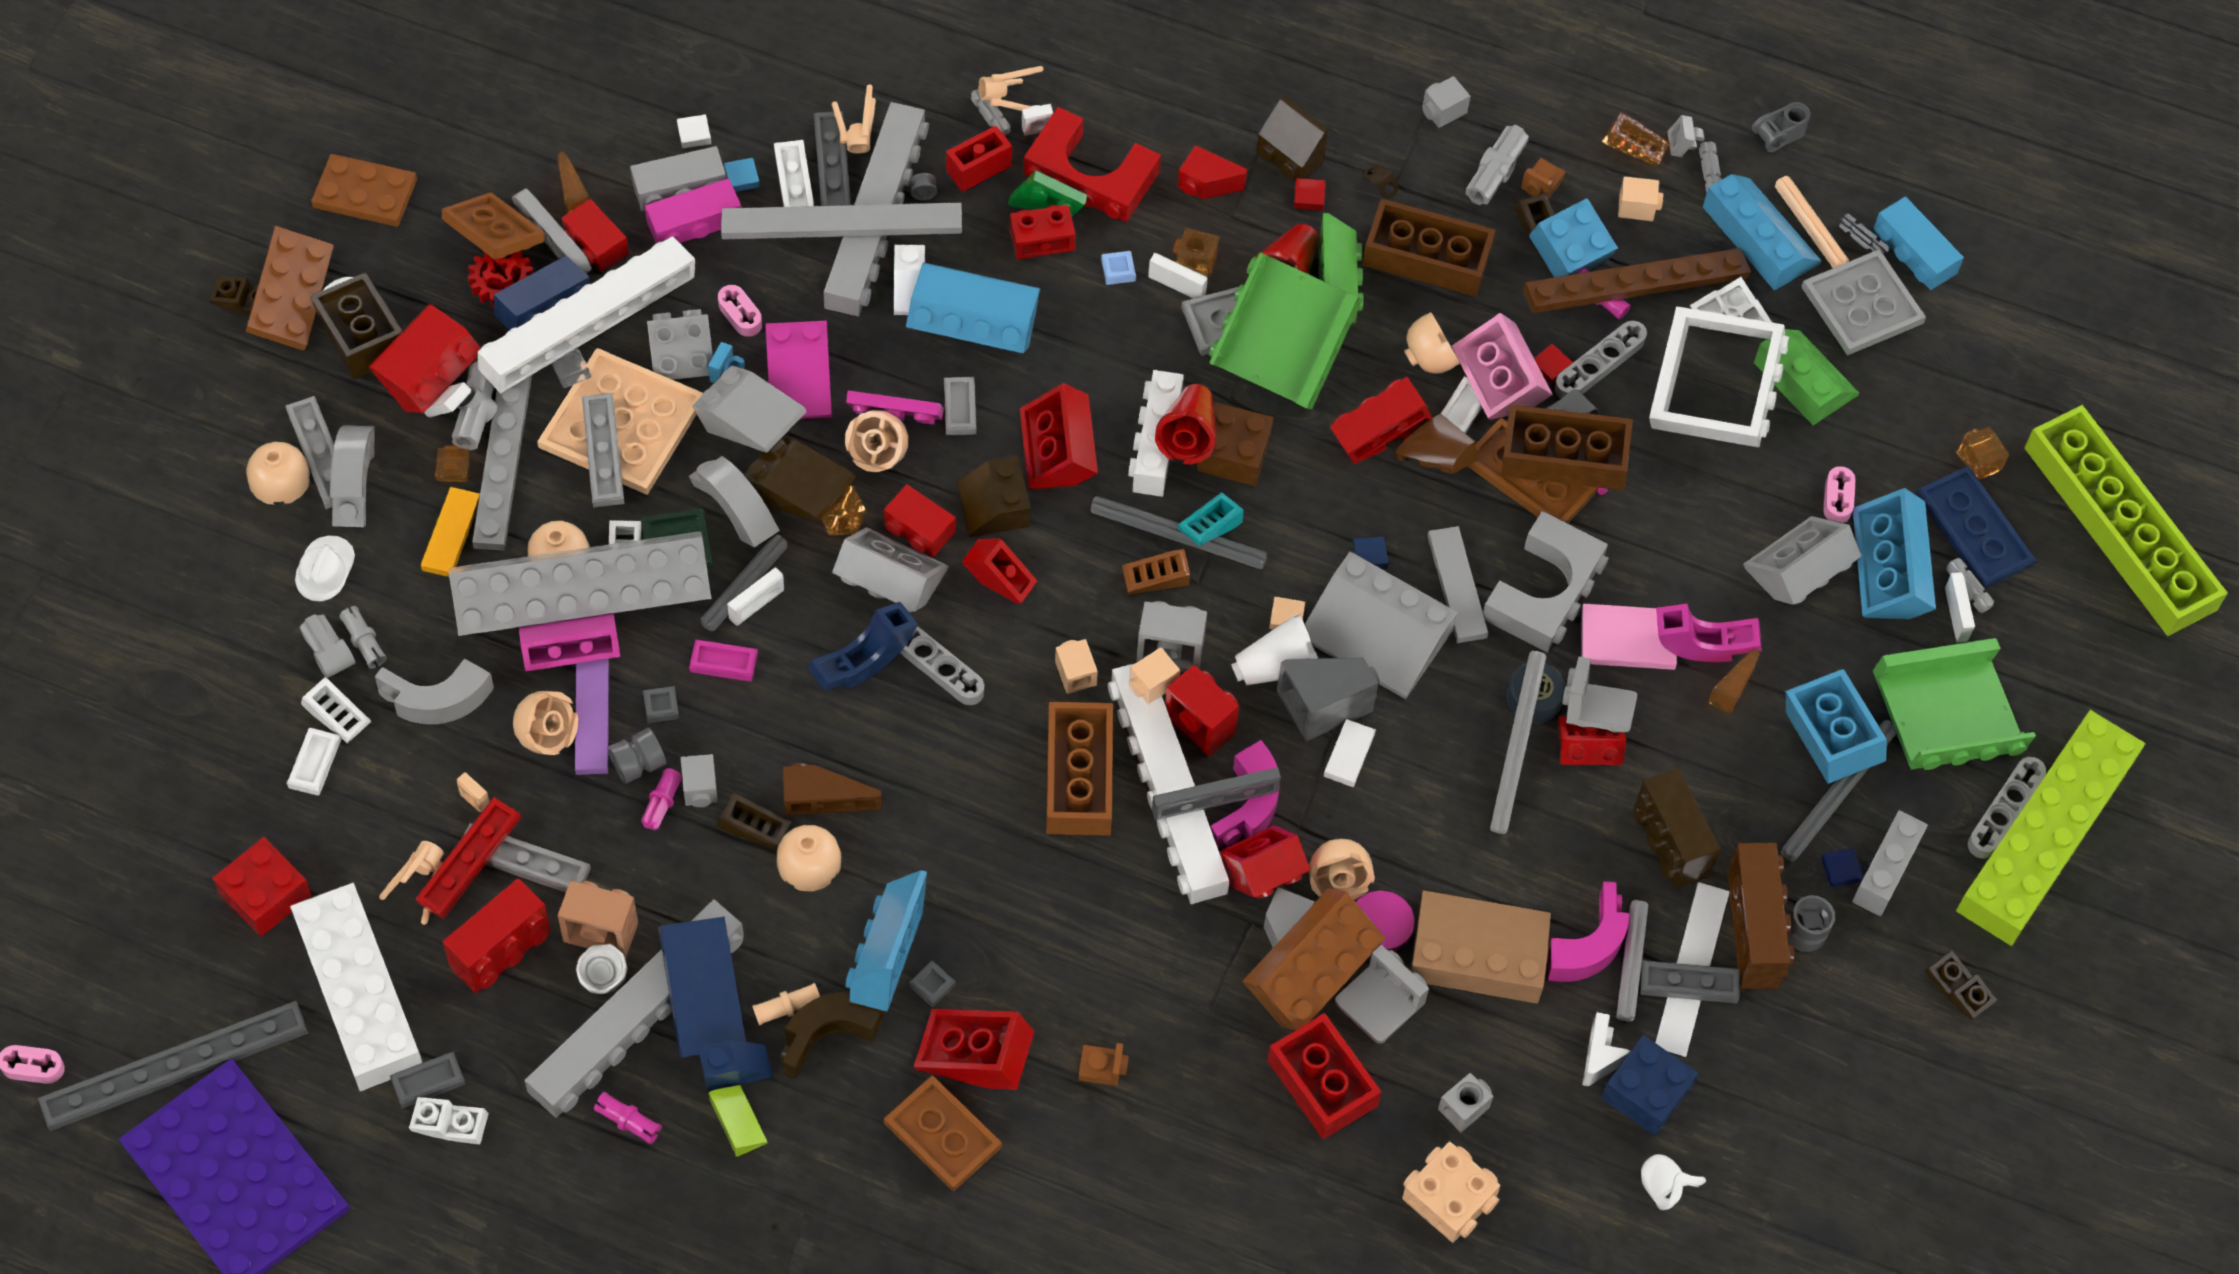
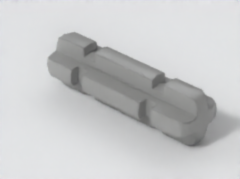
M979 89L974 90L971 93V100L976 107H980L978 110L990 127L997 126L1004 136L1010 133V124L1005 118H1002L1003 114L998 107L990 106V100H981Z
M1712 141L1702 142L1699 148L1700 158L1703 159L1701 161L1705 182H1707L1705 184L1706 192L1708 187L1722 180L1719 177L1721 172L1718 156L1715 154L1717 153L1716 144Z
M1960 558L1954 559L1946 568L1950 575L1951 573H1962L1969 600L1975 601L1973 605L1979 612L1983 613L1989 610L1994 604V600L1987 592H1983L1985 590L1970 570H1966L1967 566Z

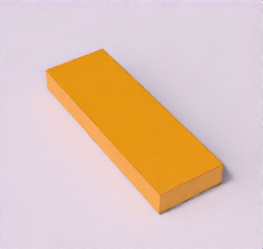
M450 487L422 560V571L449 577V569L456 567L476 515L480 498L479 493Z

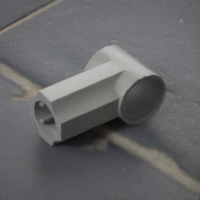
M314 614L305 619V622L300 626L301 633L313 650L314 658L326 678L355 664L354 657L343 639L339 640L324 614Z

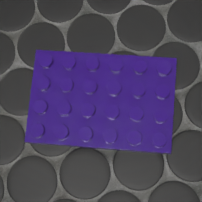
M232 1058L119 1138L126 1151L222 1274H264L350 1210L347 1202Z

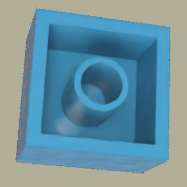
M1588 198L1539 222L1529 235L1554 278L1578 274L1584 268L1589 271L1608 261L1618 249Z

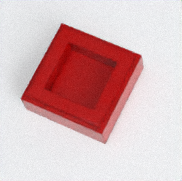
M1296 178L1294 208L1323 211L1325 180Z
M1553 344L1534 358L1544 379L1550 385L1554 384L1557 376L1573 363Z

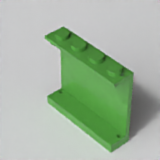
M1260 252L1258 257L1254 256L1249 263L1247 273L1250 275L1245 285L1241 284L1235 294L1234 301L1237 303L1233 312H1228L1223 320L1221 328L1224 329L1220 340H1215L1210 349L1209 356L1212 358L1209 363L1312 410L1363 299Z
M1996 638L1884 655L1874 668V676L1911 770L1918 768L1931 770L1948 763L1961 765L1969 760L1979 758L1982 761H1987L2003 754H2009L2010 756L2020 755L2027 750L2029 744L2036 737L2034 732L2025 734L2020 732L1992 663V660L2000 650Z

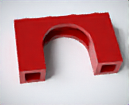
M1057 107L1024 156L1023 174L1028 177L1035 171L1045 174L1086 194L1085 206H1092L1105 212L1111 218L1120 219L1127 223L1160 173L1161 155L1135 143L1122 164L1112 173L1103 176L1082 174L1071 166L1068 157L1083 136L1084 119Z

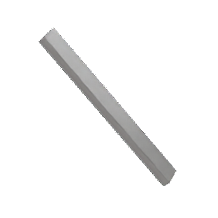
M961 203L722 208L721 219L722 239L962 233Z

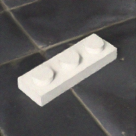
M803 140L774 143L783 206H814Z

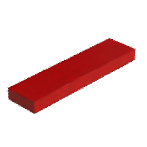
M493 797L417 896L416 902L444 920L522 818L521 814Z

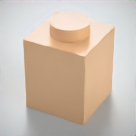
M1624 176L1619 193L1618 217L1653 221L1656 210H1661L1663 203V193L1658 192L1659 180Z
M1086 639L1066 641L1056 647L1055 663L1067 694L1097 686L1098 671Z
M1160 647L1130 667L1129 686L1137 697L1142 696L1147 704H1150L1164 695L1167 687L1180 677V669Z

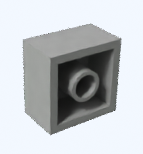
M1161 601L1145 602L1139 630L1136 663L1161 647L1180 671L1186 672L1193 665L1199 668L1207 611H1201L1192 606L1184 608L1170 606Z

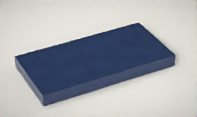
M1969 466L1917 490L1916 496L1925 501V507L1930 516L1984 589L2034 566L2036 562L2035 557Z
M725 916L659 926L658 931L680 1058L699 1056L698 1048L729 1040L746 1042Z

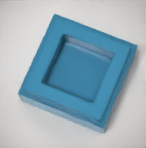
M753 158L724 163L727 179L729 178L735 192L760 187Z

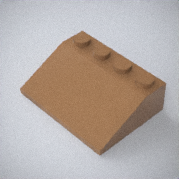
M1423 890L1410 971L1418 973L1429 985L1538 1004L1544 985L1551 913Z

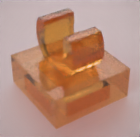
M458 446L438 448L435 472L436 481L468 482L469 449H459Z

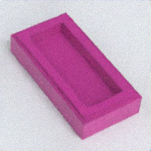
M695 640L689 670L691 673L752 682L758 649Z

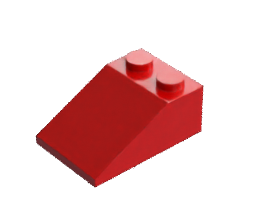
M932 1009L914 1068L918 1071L987 1089L1017 1090L1035 1031L1019 1012Z

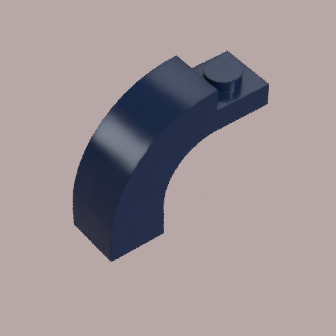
M901 602L875 611L868 627L857 639L838 651L811 660L808 670L824 691L841 685L846 690L869 679L888 665L907 645L918 624Z

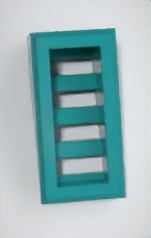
M1221 492L1178 524V530L1198 546H1201L1243 523L1244 509ZM1201 523H1205L1209 528L1206 529ZM1195 527V528H1197V529H1198L1200 532H1202V533H1201V534H1198V533H1197L1195 530H1193L1192 528Z

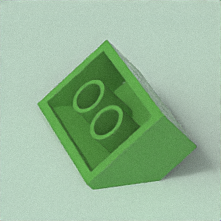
M1323 213L1318 245L1319 279L1363 299V293H1358V286H1362L1363 269L1357 268V261L1362 259V243H1357L1356 231L1331 214ZM1363 300L1357 311H1363ZM1356 313V315H1355V317H1354L1352 323H1356L1357 313Z
M1785 329V336H1789L1787 354H1781L1779 364H1783L1780 382H1775L1774 385L1812 425H1815L1857 397L1859 392L1800 330ZM1767 339L1760 344L1754 364L1762 372H1764L1771 339Z

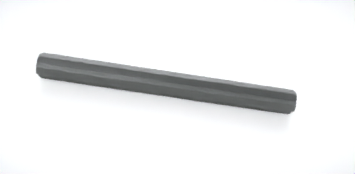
M1095 496L1091 504V512L1258 569H1262L1267 560V553L1265 551L1220 536L1198 546L1178 530V524L1180 523L1101 496ZM1192 528V529L1195 530L1198 534H1201V533H1202V532H1200L1198 529Z
M1885 720L1879 728L1886 737L1888 745L1896 735V730L1890 720ZM1869 768L1834 782L1783 846L1781 855L1790 862L1796 861Z

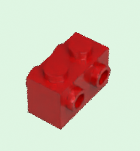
M1052 205L1044 209L1021 210L1010 214V234L1016 260L1075 251L1076 234L1069 205Z

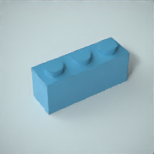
M1906 196L1879 212L1873 230L1880 240L1885 241L1895 252L1896 257L1914 272L1918 281L1924 283L1932 290L1958 273L1964 257Z

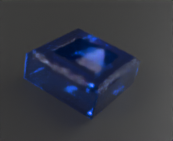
M1854 848L1824 853L1821 860L1830 887L1860 882L1862 880L1863 874Z

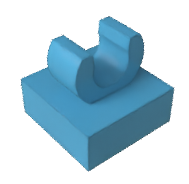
M721 342L708 365L710 382L715 383L722 373L731 366L745 368L744 359L739 356H733L731 345Z

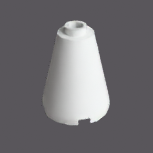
M1300 614L1292 616L1235 655L1237 662L1231 665L1238 682L1244 680L1246 685L1277 681L1281 662L1286 659H1318L1304 622Z

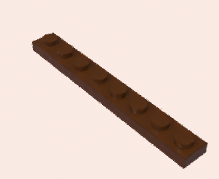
M1741 248L1530 281L1525 282L1522 290L1532 313H1539L1730 282L1740 277L1748 279L1751 270Z

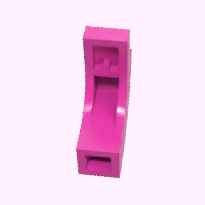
M1688 604L1656 608L1660 642L1665 649L1674 655L1701 662L1733 661L1732 655L1762 651L1758 618L1712 623L1695 618L1691 614Z
M1262 740L1236 754L1234 758L1233 770L1237 776L1277 768L1272 754ZM1279 791L1248 799L1240 809L1211 825L1210 829L1217 848L1224 844L1226 846L1234 844L1241 838L1242 834L1248 838L1267 829L1276 811Z
M1603 882L1599 893V927L1595 932L1581 939L1551 938L1547 954V981L1571 982L1586 979L1602 971L1616 957L1628 928L1630 913H1621L1622 895H1617L1615 882Z

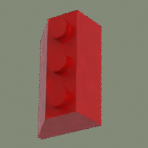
M428 305L372 362L369 368L405 412L424 413L478 357V351L481 350V347L466 328L433 305Z
M1062 383L1020 408L1029 488L1041 489L1076 486L1098 474L1088 394Z

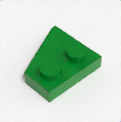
M1035 171L1010 195L1008 205L1029 210L1044 209L1052 205H1069L1072 217L1085 205L1087 195Z

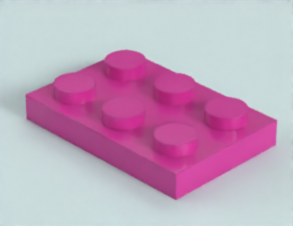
M848 391L846 403L859 415L871 410H881L899 417L900 420H904L905 415L913 416L916 422L934 425L935 420H943L944 408L940 403Z

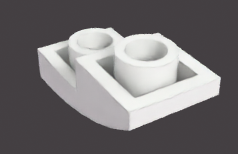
M418 1097L409 1129L413 1132L436 1138L480 1145L489 1113L484 1108L454 1106L449 1100Z

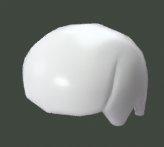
M593 945L580 956L576 972L580 984L589 992L608 994L614 992L624 982L627 974V964L624 954L614 945Z

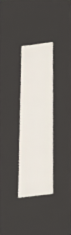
M1698 882L1677 964L1710 966L1729 891ZM1668 997L1655 1043L1668 1052L1686 1057L1701 1000Z

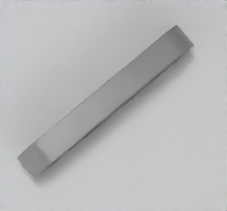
M525 188L512 196L513 203L518 212L544 231V242L559 259L567 255L586 274L591 271V265L584 253L528 189Z
M1628 321L1613 331L1557 376L1554 388L1556 395L1562 399L1574 389L1579 390L1582 394L1589 390L1644 346L1647 335L1645 326L1637 321ZM1628 334H1629V335H1634V334H1637V335H1638L1637 338L1634 337V336L1631 337L1629 340H1627L1626 345L1624 344V342L1626 341V338H1627V335H1628ZM1608 347L1618 350L1619 356L1614 358L1608 357L1603 350ZM1593 364L1597 367L1598 372L1588 374L1584 372L1582 366ZM1573 381H1575L1574 388H1572L1571 386L1567 388L1563 387L1564 383L1569 385Z
M917 626L910 639L909 647L907 643L900 654L965 705L979 703L984 697L983 679ZM924 645L930 647L932 653L928 657L923 658L917 656L914 651L917 647ZM944 664H950L956 671L951 676H943L938 672V669ZM964 684L969 688L975 685L976 692L974 693L970 690L965 693Z
M2026 757L2019 762L1969 838L1968 848L1975 857L1981 859L1991 857L2046 775V767L2041 760L2035 757ZM2029 769H2033L2035 773L2031 776L2028 783L2022 782L2026 772ZM2007 791H2019L2023 796V801H2011L2007 796ZM1993 813H2001L2006 816L2008 823L2003 826L1997 825L1992 821L1991 815ZM1989 831L1993 835L1985 847L1980 846L1979 842Z

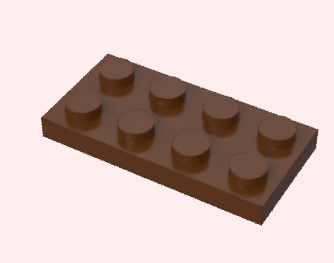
M275 226L245 332L305 351L316 314V309L310 296L322 291L334 245Z
M1500 418L1475 444L1478 461L1467 467L1536 517H1539L1543 511L1568 524L1596 494L1598 487L1501 476L1508 422Z

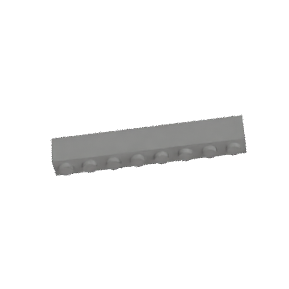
M890 102L855 205L903 204L905 194L902 192L904 186L909 187L913 170L910 168L912 163L918 162L921 146H919V142L921 139L925 140L928 133L929 123L925 122L924 109ZM887 235L843 236L824 290L825 309L860 316L862 307H867L870 301L871 289L869 287L871 281L876 282L879 275V258H884L888 248Z
M713 900L692 921L725 916L730 951L733 953L743 942V925L716 900ZM662 949L525 1079L528 1093L555 1118L563 1111L565 1113L570 1111L578 1102V1097L587 1088L592 1089L599 1083L603 1076L602 1073L611 1065L616 1066L625 1057L626 1050L634 1042L640 1043L644 1040L650 1031V1027L658 1019L662 1021L671 1013L672 1009Z

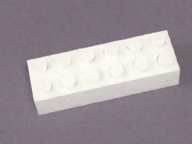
M354 883L290 906L359 1090L363 1091L391 1080L390 1075L421 1064L422 1060Z

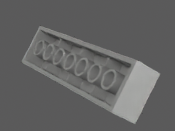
M701 531L452 567L449 569L459 636L711 599Z

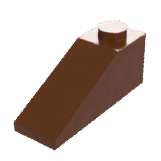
M795 763L791 766L783 767L785 815L882 810L881 790L816 765Z

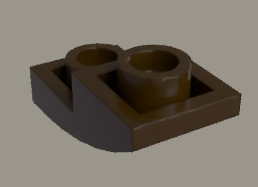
M218 275L210 302L234 312L250 315L258 285H250L247 278Z
M1953 950L1924 970L1947 999L1971 1020L1997 1001L1979 975L1971 976Z

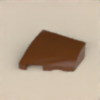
M1441 413L1415 430L1395 451L1396 458L1399 461H1404L1406 457L1418 459L1420 466L1427 468L1435 467L1442 472L1454 474L1478 461L1475 441Z

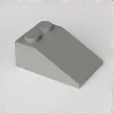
M731 366L724 371L721 377L692 406L708 433L766 453L807 412L804 406L753 372Z

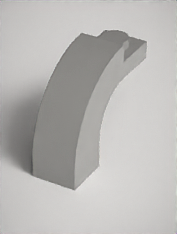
M343 425L338 431L333 451L330 483L332 526H366V481L370 460L374 458L375 426Z
M721 456L717 460L704 462L697 467L696 472L689 475L694 487L708 493L720 504L731 520L741 541L756 547L779 531L771 513L757 491L739 469L726 458Z
M466 659L461 662L448 679L433 686L411 684L383 667L375 676L379 694L387 701L394 702L397 716L419 724H441L462 718L481 705L494 689L491 673Z

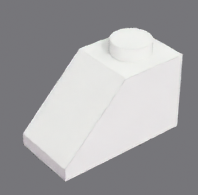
M895 245L894 315H908L911 297L922 263H925V245Z

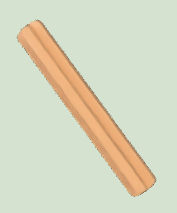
M1789 176L1779 178L1776 181L1775 188L1832 268L1849 262L1847 256Z

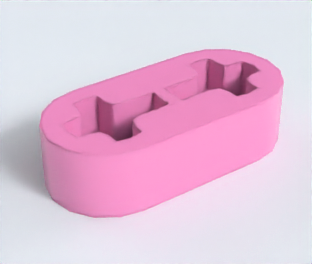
M727 285L723 287L718 293L720 311L739 334L747 337L759 333L762 328V318L758 308L739 286ZM729 297L732 300L737 299V307L732 301H726V299ZM744 314L745 317H746L749 321L753 320L754 323H753V324H749L748 322H744V323H743V316H742V315Z
M1835 467L1829 472L1826 479L1824 515L1830 521L1845 523L1852 514L1855 496V475L1848 468ZM1837 478L1842 479L1844 484L1842 490H1838ZM1837 500L1841 501L1842 512H1837L1835 507Z
M11 1045L0 1053V1069L10 1079L49 1084L58 1081L64 1073L65 1066L60 1055L50 1049ZM19 1056L21 1062L27 1064L16 1063L14 1068H11L8 1061H14L15 1057ZM52 1060L55 1068L51 1067L47 1073H44L42 1068L37 1065L45 1066L48 1064V1061Z

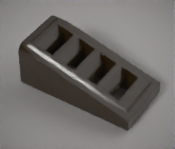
M1546 193L1521 200L1514 208L1528 236L1537 226L1534 221L1545 220L1555 215ZM1538 210L1540 213L1532 216L1530 212Z
M733 793L716 827L777 850L791 821ZM735 810L741 812L738 820L732 818ZM747 815L753 817L749 826L744 824ZM759 820L765 821L761 832L755 829ZM772 824L778 826L773 837L767 835Z

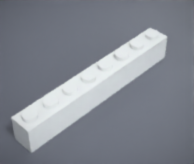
M673 236L664 242L656 243L647 252L640 256L632 257L625 265L607 272L603 278L593 284L585 285L571 297L561 299L549 310L534 315L530 321L522 326L512 328L500 339L485 344L478 351V370L501 394L693 279L695 258Z
M1134 664L1112 669V681L1108 683V690L1112 701H1118L1120 707L1117 710L1119 722L1122 728L1127 727L1130 735L1127 737L1128 746L1132 755L1137 754L1140 764H1137L1138 774L1141 782H1147L1150 791L1147 792V798L1152 810L1154 795L1194 787L1195 785L1162 696L1147 704L1142 696L1137 697L1132 692L1129 686L1130 667ZM1204 810L1157 820L1159 833L1162 838L1167 837L1170 846L1167 848L1169 861L1172 866L1177 865L1180 873L1177 876L1182 895L1187 894L1190 904L1228 894L1229 878Z

